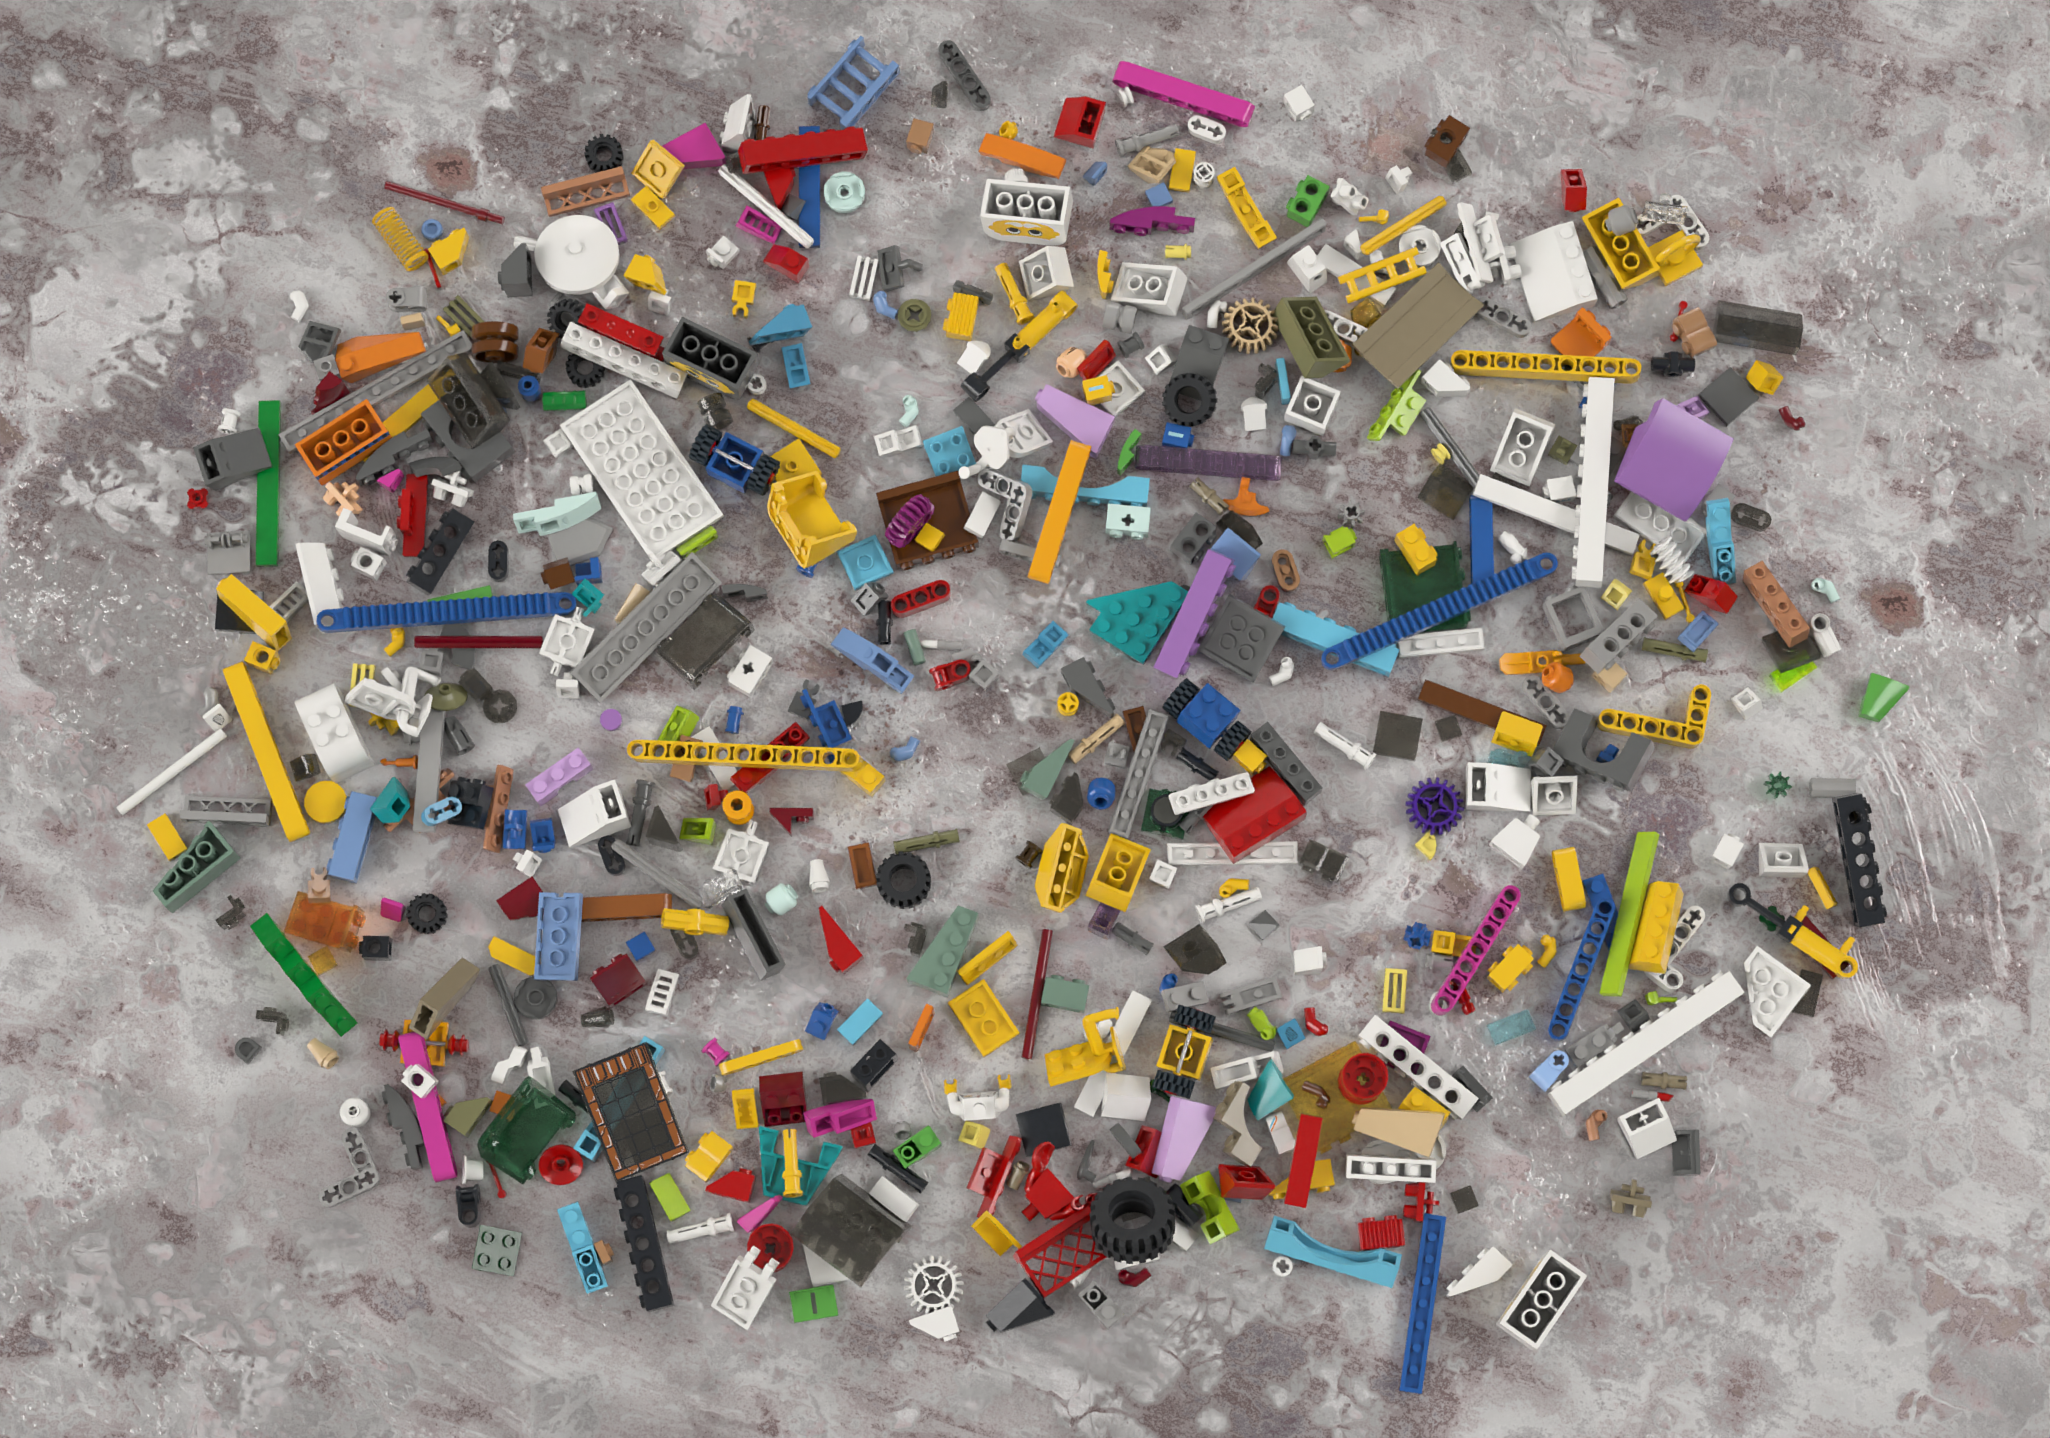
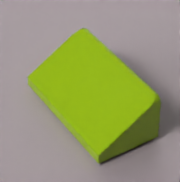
M710 525L677 547L676 551L684 560L691 552L695 554L718 538L717 531Z
M677 705L658 740L680 741L681 735L690 737L699 721V716Z
M670 1173L649 1182L671 1222L691 1211Z

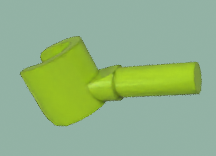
M1657 991L1649 992L1645 995L1648 1005L1677 1002V997H1658Z

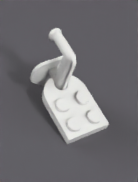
M1029 409L999 420L994 427L985 425L979 429L974 436V444L982 457L974 465L961 467L959 469V476L962 479H967L988 466L993 469H999L1009 460V456L1013 458L1027 456L1049 447L1053 441Z
M411 666L404 672L401 691L379 684L373 679L364 678L346 694L345 703L386 719L397 720L403 732L418 737L430 713L432 695L428 693L415 703L413 698L417 679L435 687L440 683L441 678Z

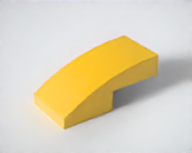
M1434 930L1431 952L1448 956L1453 955V957L1459 958L1472 936ZM1472 946L1471 950L1476 954L1477 946Z

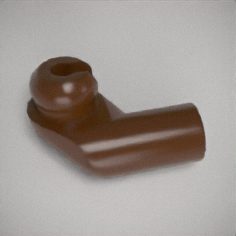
M1307 1080L1304 1082L1302 1091L1315 1095L1318 1098L1316 1105L1326 1109L1328 1103L1331 1102V1098L1324 1088Z

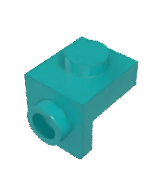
M586 579L572 592V595L587 607L586 611L582 614L585 617L590 612L595 614L602 606V603L599 601L603 598L604 594Z

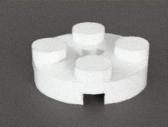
M1416 225L1405 231L1398 246L1399 253L1416 247L1417 242H1420L1425 247L1423 251L1418 250L1419 255L1414 256V260L1418 268L1422 266L1428 267L1438 259L1441 250V240L1434 230H1430L1423 225Z

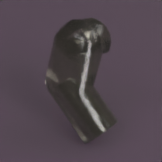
M1632 415L1622 420H1616L1613 427L1617 431L1630 430L1631 428L1635 429L1643 421L1639 419V416Z

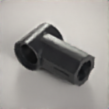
M1174 1183L1166 1191V1194L1170 1195L1175 1213L1191 1228L1203 1216L1201 1211L1194 1204L1189 1205L1178 1184Z

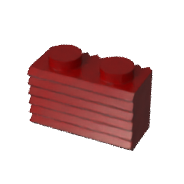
M1397 1215L1384 1216L1382 1221H1375V1217L1362 1218V1222L1357 1224L1360 1251L1405 1246L1403 1220L1397 1219Z

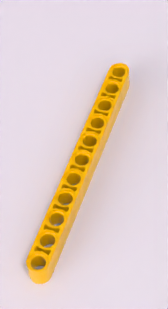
M633 740L627 746L628 755L640 763L846 772L857 771L863 764L859 753L854 749L660 740ZM642 746L643 752L639 756H635V749ZM663 747V755L656 757V750ZM685 748L684 756L678 758L677 751ZM706 749V756L699 759L698 752ZM727 750V757L719 759L720 752ZM749 751V757L746 760H740L741 753ZM770 752L769 760L762 761L763 753ZM786 753H792L791 760L783 762V756ZM807 754H813V760L810 763H804V757ZM828 755H835L833 763H825ZM856 756V762L852 765H847L848 757Z

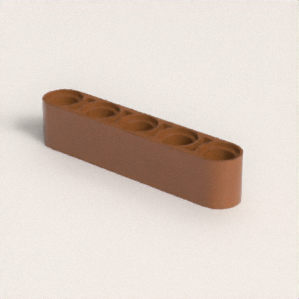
M672 894L583 897L581 922L661 918L664 908L672 909Z

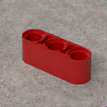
M937 580L899 594L891 601L892 612L898 618H905L943 604L950 599V585L945 580ZM940 587L947 590L946 594L942 596L937 595L935 591ZM918 595H924L927 597V600L923 603H918L915 601V598ZM903 602L907 607L899 611L895 608L896 604Z

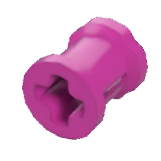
M716 1038L709 1041L701 1050L702 1053H706L714 1061L716 1067L730 1055L728 1051H725L717 1043Z

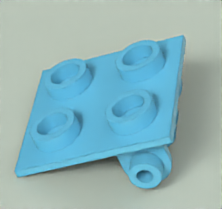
M963 426L923 440V446L928 454L935 476L959 471L963 466L969 467L976 464Z

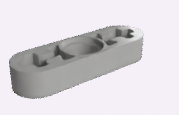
M1481 297L1478 299L1483 304L1488 305V310L1485 309L1484 312L1479 310L1476 313L1479 318L1517 338H1524L1529 334L1531 322L1527 318L1490 298ZM1493 308H1496L1493 317H1490V311H1493ZM1501 312L1506 313L1508 321L1504 323L1499 322L1496 317L1497 314ZM1512 318H1514L1515 324H1512V327H1509ZM1521 323H1523V324H1525L1524 328H1525L1526 330L1523 329V330L1520 332V331L1517 330V329H1518V326H1517V325L1520 326Z
M1002 540L999 547L1001 554L1032 562L1036 551L1034 547L1007 540ZM1059 555L1057 557L1054 568H1058L1059 562L1061 559V556Z
M1534 675L1526 677L1522 683L1524 694L1553 728L1563 729L1570 718L1567 710L1551 691L1543 685L1539 677ZM1528 681L1530 683L1535 682L1537 684L1535 688L1538 692H1540L1541 689L1544 691L1541 694H1539L1537 699L1534 698V696L1537 694L1535 690L1527 689L1529 685ZM1542 697L1551 699L1552 705L1549 708H1544L1540 705ZM1555 706L1558 708L1555 710V713L1558 716L1563 715L1565 717L1563 724L1555 722L1556 715L1553 712L1551 715L1548 714Z

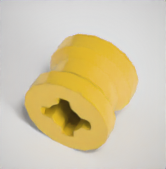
M1071 692L1061 694L1057 701L1058 710L1063 716L1074 715L1079 708L1077 696Z

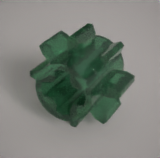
M1781 771L1775 777L1772 773L1769 774L1768 778L1771 781L1763 783L1764 786H1768L1766 795L1771 793L1774 795L1775 800L1780 794L1785 798L1787 796L1785 789L1790 790L1792 788L1787 782L1790 777L1785 778L1781 776ZM1780 782L1782 786L1775 788L1774 784Z

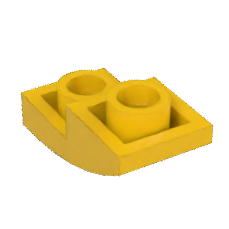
M1100 250L1097 264V280L1102 299H1106L1107 293H1112L1114 281H1111V273H1108L1111 262L1108 259V252Z

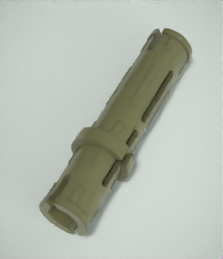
M1646 637L1643 639L1641 651L1680 657L1684 661L1691 659L1706 663L1708 649L1697 648L1692 652L1685 645Z
M958 830L940 833L933 831L934 834L893 841L895 853L899 854V851L906 853L931 847L941 848V845L959 843Z

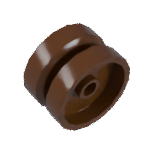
M487 321L473 325L472 339L475 341L472 345L473 359L484 363H507L517 360L519 347L515 342L519 339V329L516 325L499 321Z

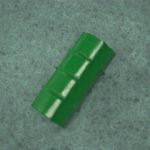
M585 390L543 392L544 411H576L587 408Z

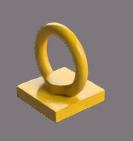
M1681 230L1648 247L1660 267L1659 276L1665 287L1703 267V263L1694 250L1701 241L1699 235L1691 234L1686 236L1684 231Z

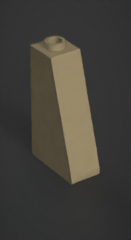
M462 957L420 999L409 1028L427 1040L475 983L480 969Z

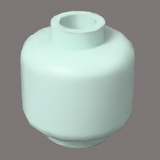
M780 883L766 893L767 902L765 906L770 913L773 914L775 912L782 916L797 905L796 899L798 895L790 884Z

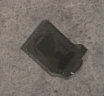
M229 895L227 898L233 908L216 919L218 925L224 930L236 927L239 924V920L246 916L243 911L246 907L239 897L235 899L232 895Z
M264 1007L263 1010H257L256 1019L262 1022L277 1023L276 1034L284 1037L285 1031L287 1032L289 1028V1018H287V1015L283 1012H277V1008Z

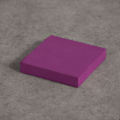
M1391 1020L1389 1021L1388 1025L1423 1054L1425 1053L1431 1036ZM1383 1036L1380 1047L1388 1045V1039ZM1397 1049L1394 1051L1393 1056L1397 1061L1405 1059L1403 1050ZM1388 1062L1387 1064H1385L1386 1067H1389V1068H1391V1069H1394V1068H1395V1067H1394L1391 1063H1389V1062ZM1418 1063L1411 1065V1072L1414 1075L1417 1074L1420 1064Z

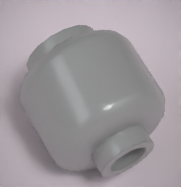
M1623 205L1610 210L1605 223L1609 232L1613 231L1615 235L1621 236L1634 231L1636 224H1638V219L1634 208L1630 209L1629 206Z

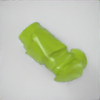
M1255 1006L1246 1016L1258 1032H1261L1260 1035L1264 1040L1273 1039L1277 1033V1027L1271 1025L1264 1011Z

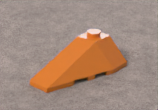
M420 332L357 336L337 344L335 361L341 379L352 384L425 353L426 349Z

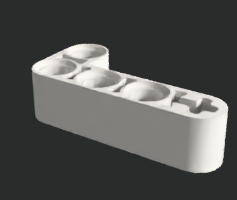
M1699 906L1688 908L1677 922L1676 929L1684 930L1686 937L1680 939L1675 933L1672 943L1673 954L1669 957L1666 974L1643 971L1650 980L1667 992H1674L1683 984L1682 974L1670 964L1704 921L1705 912ZM1696 913L1697 917L1690 926L1686 924L1691 915ZM1668 976L1676 978V986H1670L1667 983Z

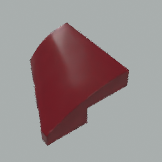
M330 371L316 386V395L313 399L316 407L311 411V414L314 415L350 394L344 382Z
M531 876L496 901L510 921L526 917L534 918L538 916L539 892L543 891L533 876Z

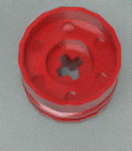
M1358 1053L1350 1057L1340 1070L1338 1088L1342 1096L1350 1103L1357 1105L1369 1104L1375 1101L1386 1088L1389 1079L1388 1069L1384 1062L1376 1055ZM1360 1076L1363 1077V1081H1366L1364 1085H1360V1081H1357Z
M773 1223L763 1224L756 1228L749 1236L747 1252L751 1250L753 1245L761 1250L753 1262L760 1269L763 1270L771 1258L779 1262L774 1272L782 1270L791 1261L794 1249L793 1239L782 1226ZM765 1245H775V1253L773 1255L770 1252L766 1254Z

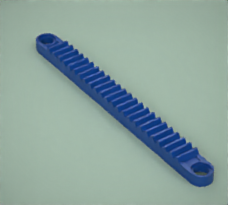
M1542 553L1499 573H1495L1490 577L1479 580L1474 584L1463 587L1458 591L1447 594L1420 608L1409 611L1404 615L1393 618L1388 622L1377 625L1372 629L1361 632L1359 635H1355L1350 639L1327 648L1321 657L1322 665L1327 670H1337L1545 578L1556 570L1558 565L1557 558L1551 553ZM1541 560H1551L1552 568L1548 570L1542 568ZM1331 653L1336 654L1338 662L1336 664H1329L1326 661V656Z
M544 592L542 594L501 595L500 597L492 596L490 598L475 597L474 599L466 598L463 600H432L431 602L423 601L421 603L406 602L394 605H363L361 607L353 606L352 608L344 607L322 610L317 615L316 623L320 631L336 633L553 617L555 614L566 616L574 612L576 599L568 592ZM562 599H568L572 605L568 609H563L560 607L559 602ZM330 616L334 622L331 626L327 627L321 623L322 618Z

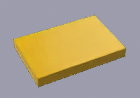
M984 979L948 1002L949 1007L983 1058L1020 1034Z

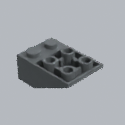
M260 428L214 438L193 447L205 486L215 491L272 467Z

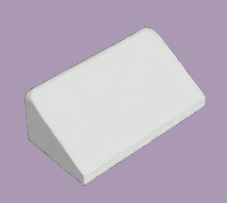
M1175 1217V1234L1173 1235L1172 1242L1187 1252L1199 1234Z

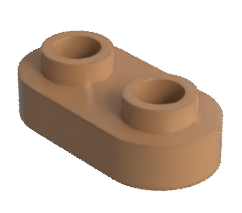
M1284 549L1276 551L1272 557V566L1279 587L1286 592L1295 591L1299 586L1300 577L1293 556ZM1284 559L1286 564L1281 565L1278 560ZM1291 579L1293 583L1288 585L1285 583V580Z

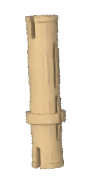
M1115 714L1114 717L1088 738H1083L1081 743L1069 752V759L1074 764H1077L1088 753L1092 754L1095 751L1094 748L1125 725L1123 719L1118 714Z

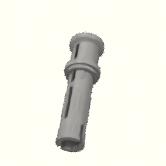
M1176 123L1141 135L1134 133L1131 137L1119 140V138L1115 139L1117 152L1120 157H1124V154L1132 151L1139 152L1142 150V147L1178 137L1179 130Z

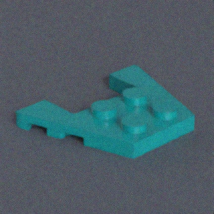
M759 1126L763 1195L770 1198L781 1195L783 1201L807 1206L840 1155L843 1146L823 1141L818 1164L798 1159V1170L802 1173L800 1189L803 1191V1196L786 1198L783 1196L785 1180L782 1178L783 1171H785V1156L774 1153L779 1130Z

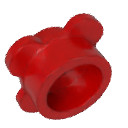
M191 488L187 491L189 496L188 508H207V489L194 490Z

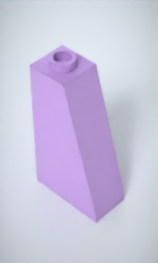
M1047 384L1043 390L1039 389L1035 398L1037 409L1073 441L1092 446L1090 456L1096 459L1115 423V416Z
M1175 1096L1170 1097L1152 1169L1153 1174L1159 1175V1180L1172 1183V1179L1181 1181L1214 1120L1213 1117L1216 1114L1215 1106Z

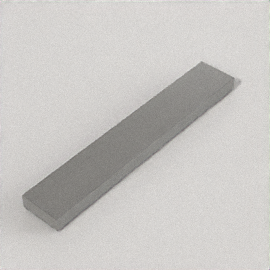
M432 708L420 733L413 832L436 833V825L427 826L421 818L423 810L437 803L439 797L445 711H438ZM430 812L428 815L429 819H434L437 816V812Z
M1152 709L1148 710L1108 832L1129 838L1170 715Z

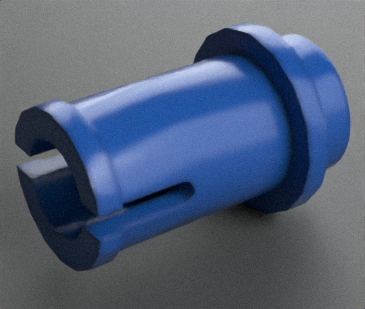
M730 706L729 710H727L728 719L725 732L739 734L741 715H744L741 707Z

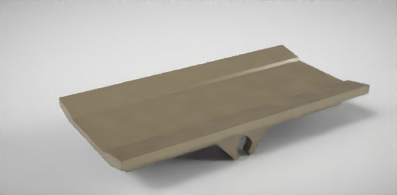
M1438 262L1364 332L1352 346L1384 378L1399 388L1481 310L1484 304L1464 289Z

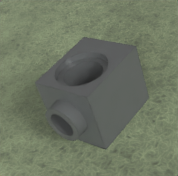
M1548 746L1539 748L1526 766L1539 777H1553L1564 762V759Z

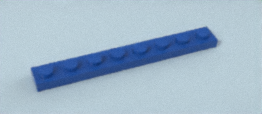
M1424 1213L1399 1391L1422 1394L1446 1224L1445 1216Z

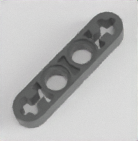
M950 40L943 41L939 45L940 58L972 106L978 111L987 110L991 104L988 91L957 45ZM944 48L951 49L952 56L954 57L952 60L947 52L944 53ZM956 63H962L965 69L961 72H956L953 66ZM972 79L976 82V85L971 89L966 88L964 85L965 81ZM977 91L982 99L986 98L985 104L977 103L978 98L975 94Z

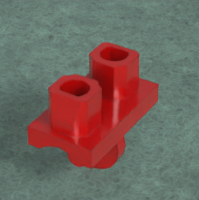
M1426 1182L1405 1185L1404 1196L1416 1197V1204L1404 1205L1403 1217L1414 1219L1416 1223L1423 1221L1424 1205H1426V1213L1432 1214L1433 1206H1439L1440 1201L1433 1200L1434 1192L1427 1191V1199H1424Z

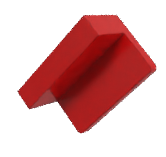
M1142 1125L1135 1140V1143L1142 1152L1133 1159L1129 1155L1125 1166L1156 1179L1158 1175L1153 1174L1152 1169L1162 1132Z

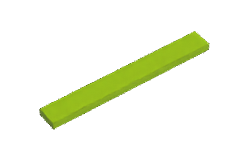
M1637 832L1599 993L1602 996L1622 997L1660 835L1657 832Z

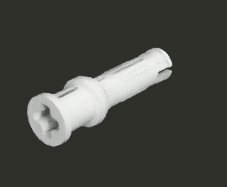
M1322 722L1318 724L1314 731V734L1347 754L1349 760H1355L1363 765L1365 770H1368L1377 754H1371L1362 748L1360 743L1354 744Z
M1255 887L1222 900L1215 898L1210 903L1201 906L1199 904L1195 905L1202 924L1207 919L1216 916L1222 917L1224 912L1262 900V895L1259 888Z
M729 1212L726 1216L718 1218L709 1217L706 1222L668 1230L666 1233L668 1242L671 1245L701 1236L710 1235L715 1237L718 1233L726 1231L735 1232V1226L731 1212Z

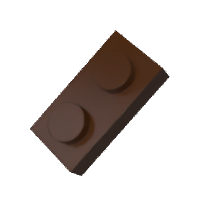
M1144 706L1122 711L1133 753L1135 752L1146 719Z

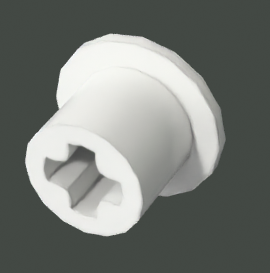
M464 1156L462 1184H466V1180H482L483 1161L467 1160V1156Z

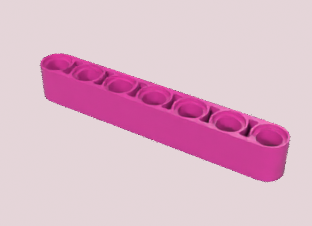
M1126 61L1119 62L1112 80L1115 85L1125 89L1128 86L1130 91L1239 127H1248L1255 106L1248 101Z
M1508 885L1496 896L1433 998L1431 1010L1434 1014L1443 1016L1456 1004L1519 902L1521 893L1516 886ZM1504 893H1510L1513 896V901L1506 900ZM1493 911H1500L1502 914V919H1497L1494 916ZM1482 929H1489L1491 931V937H1486L1483 934ZM1477 946L1480 949V955L1474 954L1471 947ZM1460 964H1466L1469 967V973L1463 972ZM1450 981L1458 985V991H1454L1449 987ZM1439 999L1447 1003V1009L1439 1007Z
M416 1032L399 1035L405 1068L407 1069L410 1065L420 1064L433 1075L425 1039ZM417 1073L413 1081L417 1086L422 1085L423 1076ZM436 1085L425 1098H420L411 1090L434 1181L437 1183L458 1177L446 1123L443 1121L444 1115Z

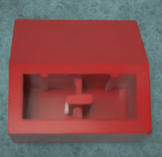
M1086 96L1066 98L1054 138L1094 149L1106 111V102Z

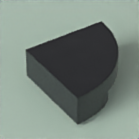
M862 700L841 705L846 726L850 727L861 716L863 711Z

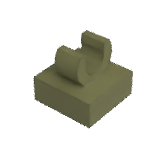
M1559 435L1548 456L1567 465L1578 445Z

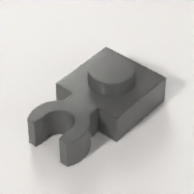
M806 679L803 683V690L807 689L815 706L817 701L812 696L819 692L820 686L816 684L813 690H809L807 688L809 680ZM797 691L788 708V712L808 721L811 711L809 707H804L800 699L803 693Z

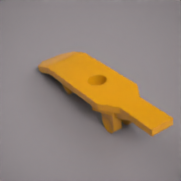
M1557 650L1504 653L1499 659L1500 670L1506 675L1542 673L1543 669L1552 662H1559L1568 666L1585 664V661L1580 657L1581 653L1563 654L1562 651ZM1544 658L1546 660V664L1541 665L1538 662V659Z

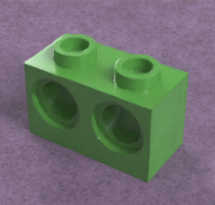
M1307 175L1304 181L1300 180L1295 190L1298 193L1295 198L1291 197L1286 205V209H1288L1287 217L1305 227H1309L1325 201L1330 186ZM1314 189L1317 193L1309 195L1306 190ZM1299 206H1303L1307 209V211L1301 213L1298 212L1296 208Z

